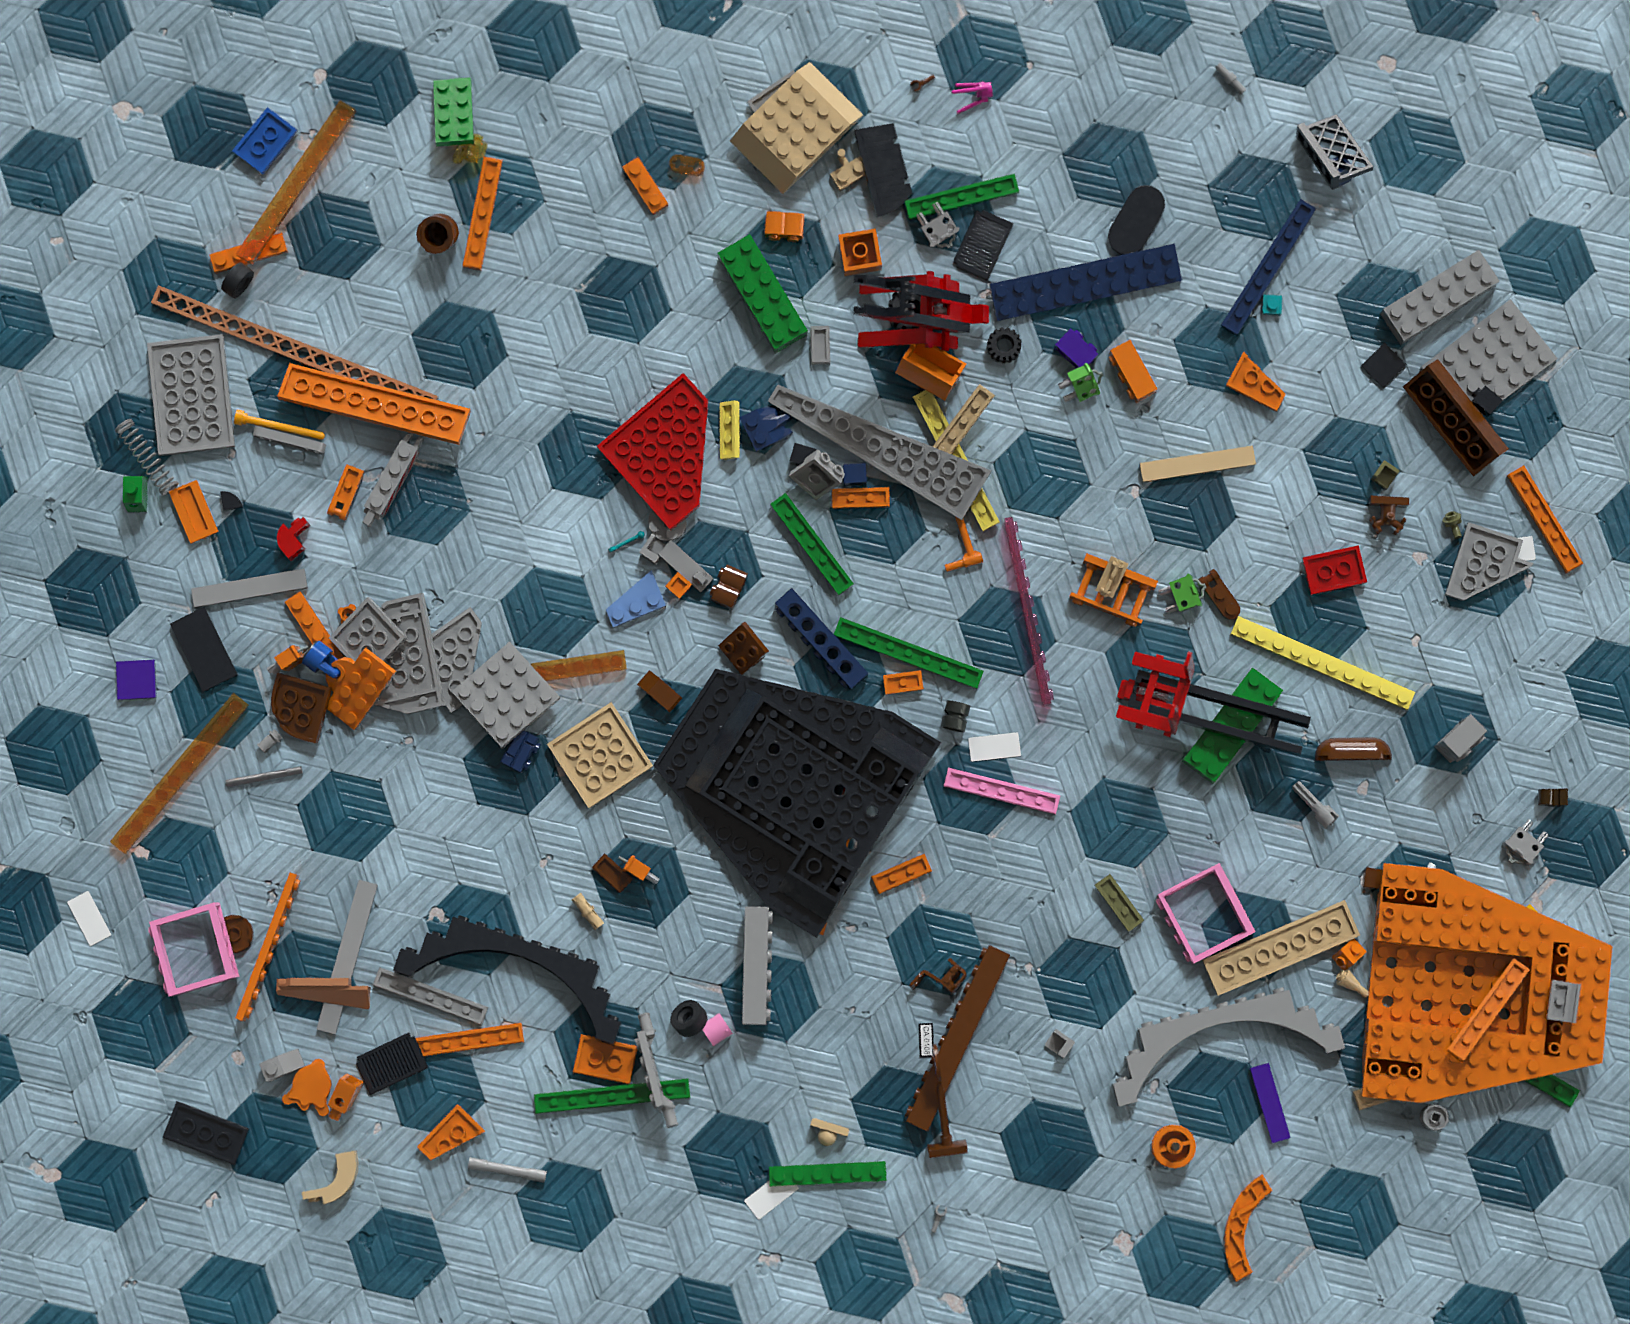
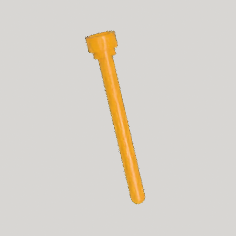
M238 409L235 413V425L242 426V424L246 425L248 423L320 440L325 438L323 432L248 416L245 411Z

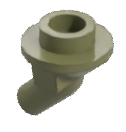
M1455 511L1448 512L1442 521L1446 527H1451L1454 539H1459L1462 537L1458 526L1459 523H1462L1461 514Z

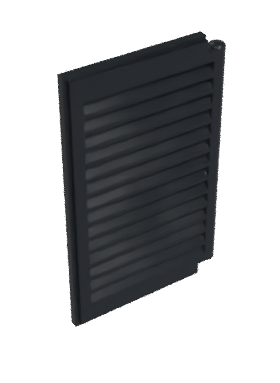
M982 210L981 213L976 211L953 260V263L958 264L956 268L988 281L1014 223L985 210Z
M408 1032L357 1056L359 1062L356 1065L369 1095L429 1068L415 1036L411 1037V1034Z

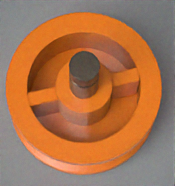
M1167 1125L1155 1133L1151 1148L1155 1159L1161 1165L1169 1168H1180L1187 1165L1193 1159L1196 1151V1142L1192 1133L1185 1127Z

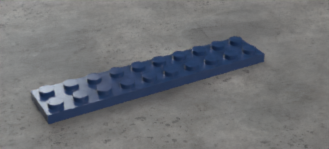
M1174 243L991 283L989 287L996 319L1001 321L1182 281Z

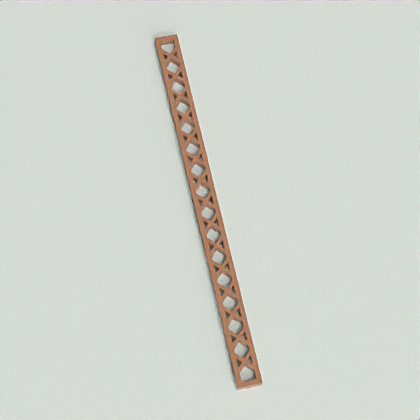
M159 285L151 301L153 305L317 370L353 379L350 372L358 369L362 377L355 380L368 383L367 379L375 376L378 377L380 384H377L378 386L385 387L393 383L398 391L406 392L411 390L414 395L418 393L421 394L419 396L434 400L439 398L434 394ZM161 292L168 294L170 298L165 303L158 301ZM184 300L188 307L182 310L177 309L175 303ZM198 307L203 308L205 314L196 317L193 310ZM219 314L222 321L216 324L212 323L210 317ZM237 321L240 328L234 331L230 330L228 323ZM254 328L257 335L251 338L247 337L245 330ZM272 335L275 342L267 345L262 337ZM290 342L292 349L286 352L282 351L280 344ZM305 348L310 356L302 359L297 351ZM321 355L325 356L327 363L317 365L315 358ZM339 362L343 363L345 370L335 372L332 365Z

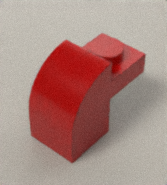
M304 517L295 519L290 524L291 527L289 529L283 523L277 533L278 546L290 561L305 550V547L296 538L310 526Z

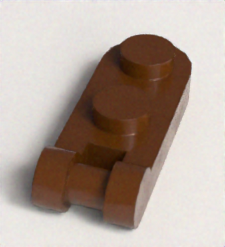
M1215 569L1209 571L1207 576H1202L1198 579L1201 584L1205 583L1207 588L1205 592L1225 619L1233 620L1239 616L1241 612L1240 605ZM1214 580L1217 585L1211 588L1209 583Z

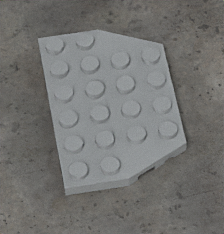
M424 593L384 602L380 609L404 633L407 639L385 661L396 673L373 705L406 714L445 706Z

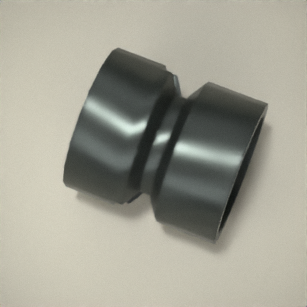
M947 700L944 710L947 715L943 716L941 727L956 732H965L967 724L965 717L969 716L971 706Z

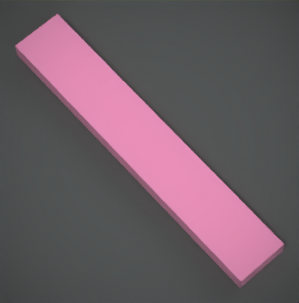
M948 768L944 783L946 788L1056 815L1060 795Z

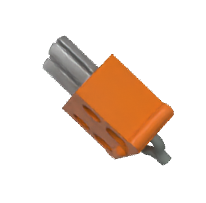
M295 645L290 646L274 657L277 662L267 667V671L275 675L281 670H292L302 663L304 653L309 649V646L304 648Z
M619 856L618 859L626 863L623 867L624 872H629L641 881L646 878L654 884L658 883L659 878L649 872L651 868L635 859V856H630L628 861Z

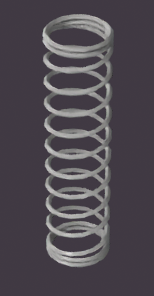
M132 419L123 421L116 427L115 432L120 433L119 437L124 439V444H129L128 450L133 451V456H138L137 462L142 463L141 468H147L146 474L151 475L150 480H156L155 486L160 487L159 492L161 495L168 494L179 483L177 481L170 482L174 479V477H171L163 484L156 485L158 480L166 476L170 471L164 472L159 478L152 479L153 475L163 469L165 465L160 466L152 473H147L149 468L160 462L161 459L155 460L150 466L143 467L147 460L156 455V452L145 460L139 461L141 455L151 450L152 446L146 448L141 454L134 455L135 451L144 446L148 441L146 440L136 448L130 449V446L141 439L143 434L136 437L132 442L126 443V439L135 434L139 428L133 430L127 436L121 437L125 430L134 425Z

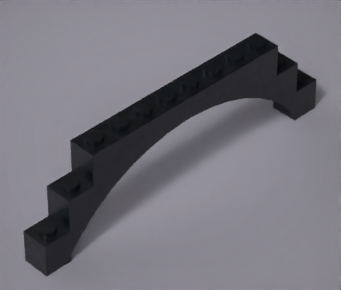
M458 915V918H452L445 938H443L441 933L432 931L431 934L427 932L419 954H417V950L406 947V949L400 948L393 971L412 979L416 972L430 964L455 955L473 952L502 953L533 962L554 974L577 996L593 1022L597 1033L595 1039L612 1046L615 1045L622 1023L618 1021L619 1018L609 1014L607 1017L604 1016L611 994L607 993L608 989L597 986L596 989L593 988L600 970V966L597 965L595 960L586 958V961L578 959L579 955L571 952L564 954L560 952L561 949L553 946L546 948L542 946L543 943L535 940L528 942L524 940L523 936L518 934L510 936L505 934V930L496 927L492 930L487 928V924L478 921L474 924L469 922V918Z

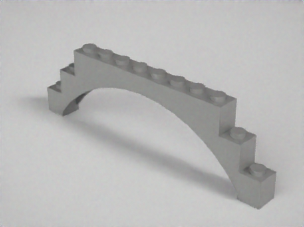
M1284 987L1272 990L1273 994L1267 996L1265 992L1255 994L1252 1000L1247 1001L1246 997L1236 999V1004L1228 1005L1227 1002L1216 1004L1217 1008L1213 1010L1205 1007L1197 1009V1014L1191 1015L1190 1011L1178 1014L1179 1018L1174 1020L1170 1016L1160 1019L1161 1023L1153 1025L1152 1021L1142 1023V1028L1138 1029L1143 1052H1140V1049L1128 1051L1129 1055L1125 1056L1130 1079L1127 1080V1076L1115 1079L1116 1083L1112 1084L1117 1105L1123 1106L1138 1102L1137 1095L1140 1088L1157 1062L1176 1044L1205 1028L1236 1021L1265 1022L1295 1031L1323 1048L1324 1053H1329L1345 1048L1340 1027H1334V1024L1331 1023L1323 1025V1030H1320L1315 1009H1309L1307 1005L1297 1008L1298 1012H1295L1290 990L1284 991Z

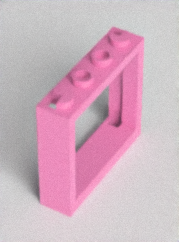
M1220 863L1156 895L1158 899L1155 901L1158 908L1164 910L1167 915L1164 917L1169 928L1173 927L1176 933L1173 936L1177 944H1182L1185 950L1182 953L1186 961H1190L1192 964L1256 932ZM1214 873L1244 931L1195 956L1165 897Z
M213 902L149 922V934L155 943L153 946L154 953L158 956L160 962L158 965L159 972L164 977L165 983H163V987L169 997H175L240 977L220 903ZM209 911L226 974L176 988L160 925Z

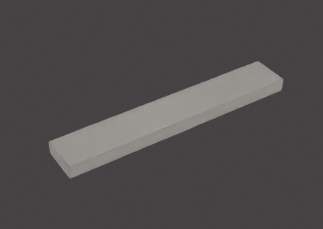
M305 569L191 588L194 608L306 589L308 585Z
M379 967L373 986L479 1025L483 1024L489 1008Z

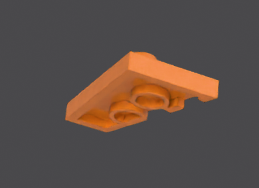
M1243 351L1226 386L1277 412L1286 394Z
M457 1104L417 1148L430 1160H433L484 1133L485 1130Z

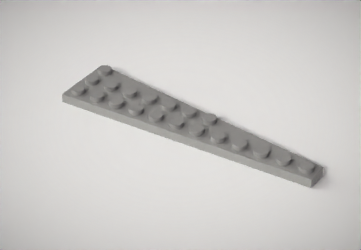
M780 385L776 386L768 402L961 520L965 517L992 470Z

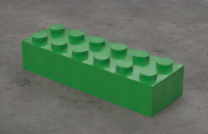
M750 234L717 253L719 261L775 354L808 335L807 328Z
M1252 667L1232 695L1272 706L1283 690ZM1223 705L1212 722L1253 732L1263 716ZM1205 730L1182 762L1211 784H1214L1245 741Z

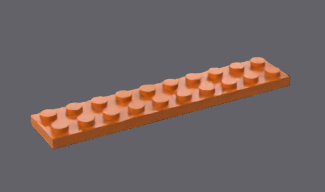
M289 363L277 395L279 400L460 445L471 413L470 408Z

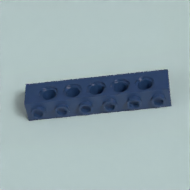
M793 588L775 602L777 608L774 610L781 618L784 616L789 621L787 623L794 632L798 631L802 635L800 639L806 646L811 645L813 647V654L819 660L823 659L827 663L825 667L832 675L836 673L840 679L838 681L845 689L849 688L852 690L868 676V672ZM793 607L800 610V614L796 617L789 614L790 609ZM804 622H811L813 628L805 631L802 628V624ZM817 636H823L826 639L823 645L815 643L814 640ZM830 650H835L838 652V657L830 659L827 653ZM843 664H848L851 667V671L844 674L840 671V667Z

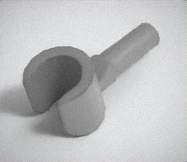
M939 1205L935 1208L936 1217L931 1230L935 1233L941 1218L947 1213V1208H945L943 1214L938 1213Z

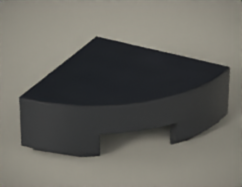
M227 491L220 492L224 511L243 508L241 501L236 495Z

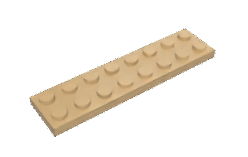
M1343 900L1202 961L1215 992L1219 996L1360 936V933L1346 901Z

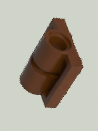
M746 622L740 624L718 645L741 675L758 664L769 652Z

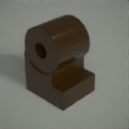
M1568 788L1539 789L1538 805L1550 807L1567 806Z

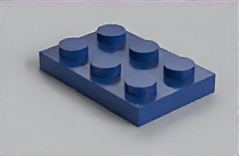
M267 107L232 151L263 175L298 130Z

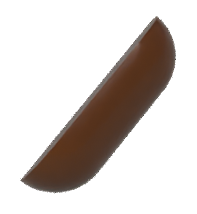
M1376 737L1329 738L1321 742L1315 752V761L1392 760V752L1388 744Z

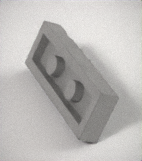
M671 540L658 554L700 593L714 579Z

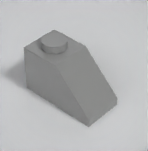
M299 1049L259 1063L266 1082H271L305 1067Z

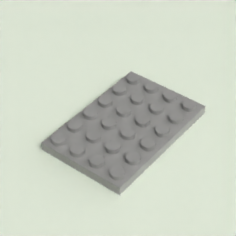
M1510 299L1421 366L1420 369L1423 370L1438 359L1471 401L1474 399L1471 395L1479 387L1482 390L1485 385L1504 400L1558 358Z
M224 335L147 343L158 455L165 456L235 447Z

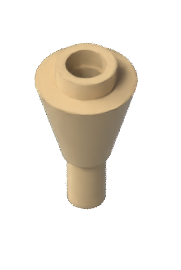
M1342 969L1337 974V985L1356 991L1364 998L1369 995V991L1360 985L1349 969L1345 971Z

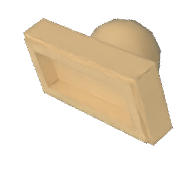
M815 1118L811 1121V1126L821 1128L818 1132V1141L824 1146H830L835 1143L837 1139L836 1133L848 1137V1128Z

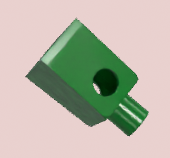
M123 476V505L127 512H147L148 476Z

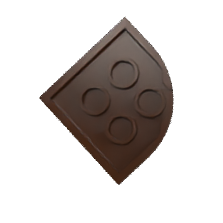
M277 673L271 695V707L273 715L276 716L280 724L279 726L295 738L317 744L332 688L287 674Z

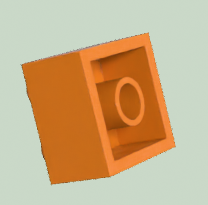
M876 228L838 235L844 276L882 270Z

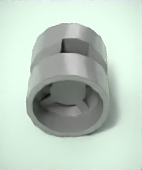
M1428 1105L1421 1110L1419 1119L1424 1128L1440 1130L1447 1125L1449 1116L1444 1107Z

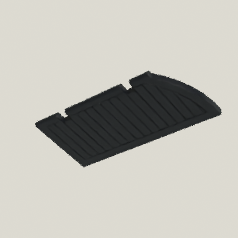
M894 123L854 130L876 217H881L895 211L913 194L910 183H904V179H908V174L900 144H894L893 139L898 138Z

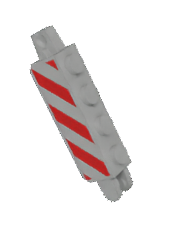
M407 432L405 438L400 440L364 505L366 516L363 524L371 527L375 519L379 520L386 515L419 455V448L425 436H418L414 446L408 444L414 435L413 433Z

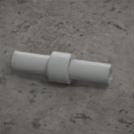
M1221 63L1215 67L1225 78L1224 81L1228 85H1232L1241 95L1246 91V88L1237 80V76L1233 72L1230 73Z

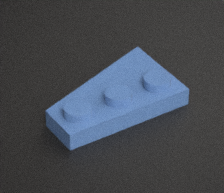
M652 570L606 609L613 628L666 607Z

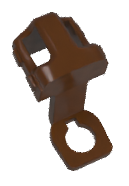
M949 958L947 961L953 967L941 980L930 972L923 970L914 978L909 986L914 990L924 977L927 976L953 995L966 979L967 974L962 967ZM962 973L963 976H962V977L959 979V981L954 985V981H955V980L959 977V975Z

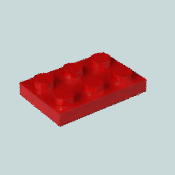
M1359 545L1302 558L1310 595L1367 583Z

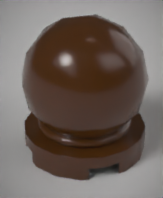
M440 213L424 219L418 225L416 236L418 243L421 244L426 252L439 254L455 245L458 240L459 230L457 223L452 217Z

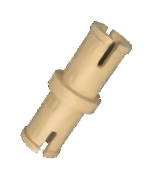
M579 893L571 900L582 913L581 916L588 920L594 930L604 924L595 912L594 906L587 902L582 893Z

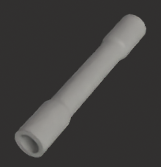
M470 1157L468 1169L495 1172L544 1183L547 1171L494 1163Z

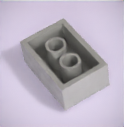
M1470 714L1462 719L1434 747L1450 763L1453 761L1458 762L1464 759L1472 751L1473 747L1480 744L1486 738L1484 734L1487 730Z

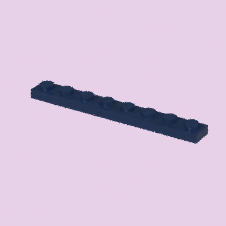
M1302 199L1299 200L1222 322L1221 327L1236 336L1238 335L1317 208Z

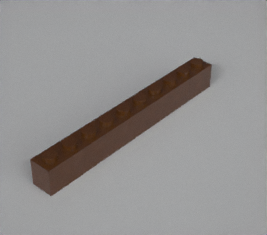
M991 945L988 948L983 947L979 956L982 959L979 966H974L971 973L974 976L971 984L966 983L962 992L965 994L963 1001L958 1000L954 1009L957 1011L954 1019L950 1018L946 1026L949 1031L946 1036L942 1035L938 1046L941 1047L938 1052L941 1082L945 1093L1010 954ZM933 1056L929 1062L932 1064L930 1071L926 1070L921 1079L924 1084L921 1089L917 1088L913 1099L916 1101L913 1107L909 1105L904 1115L907 1117V1122L925 1131H928L938 1110L937 1078Z

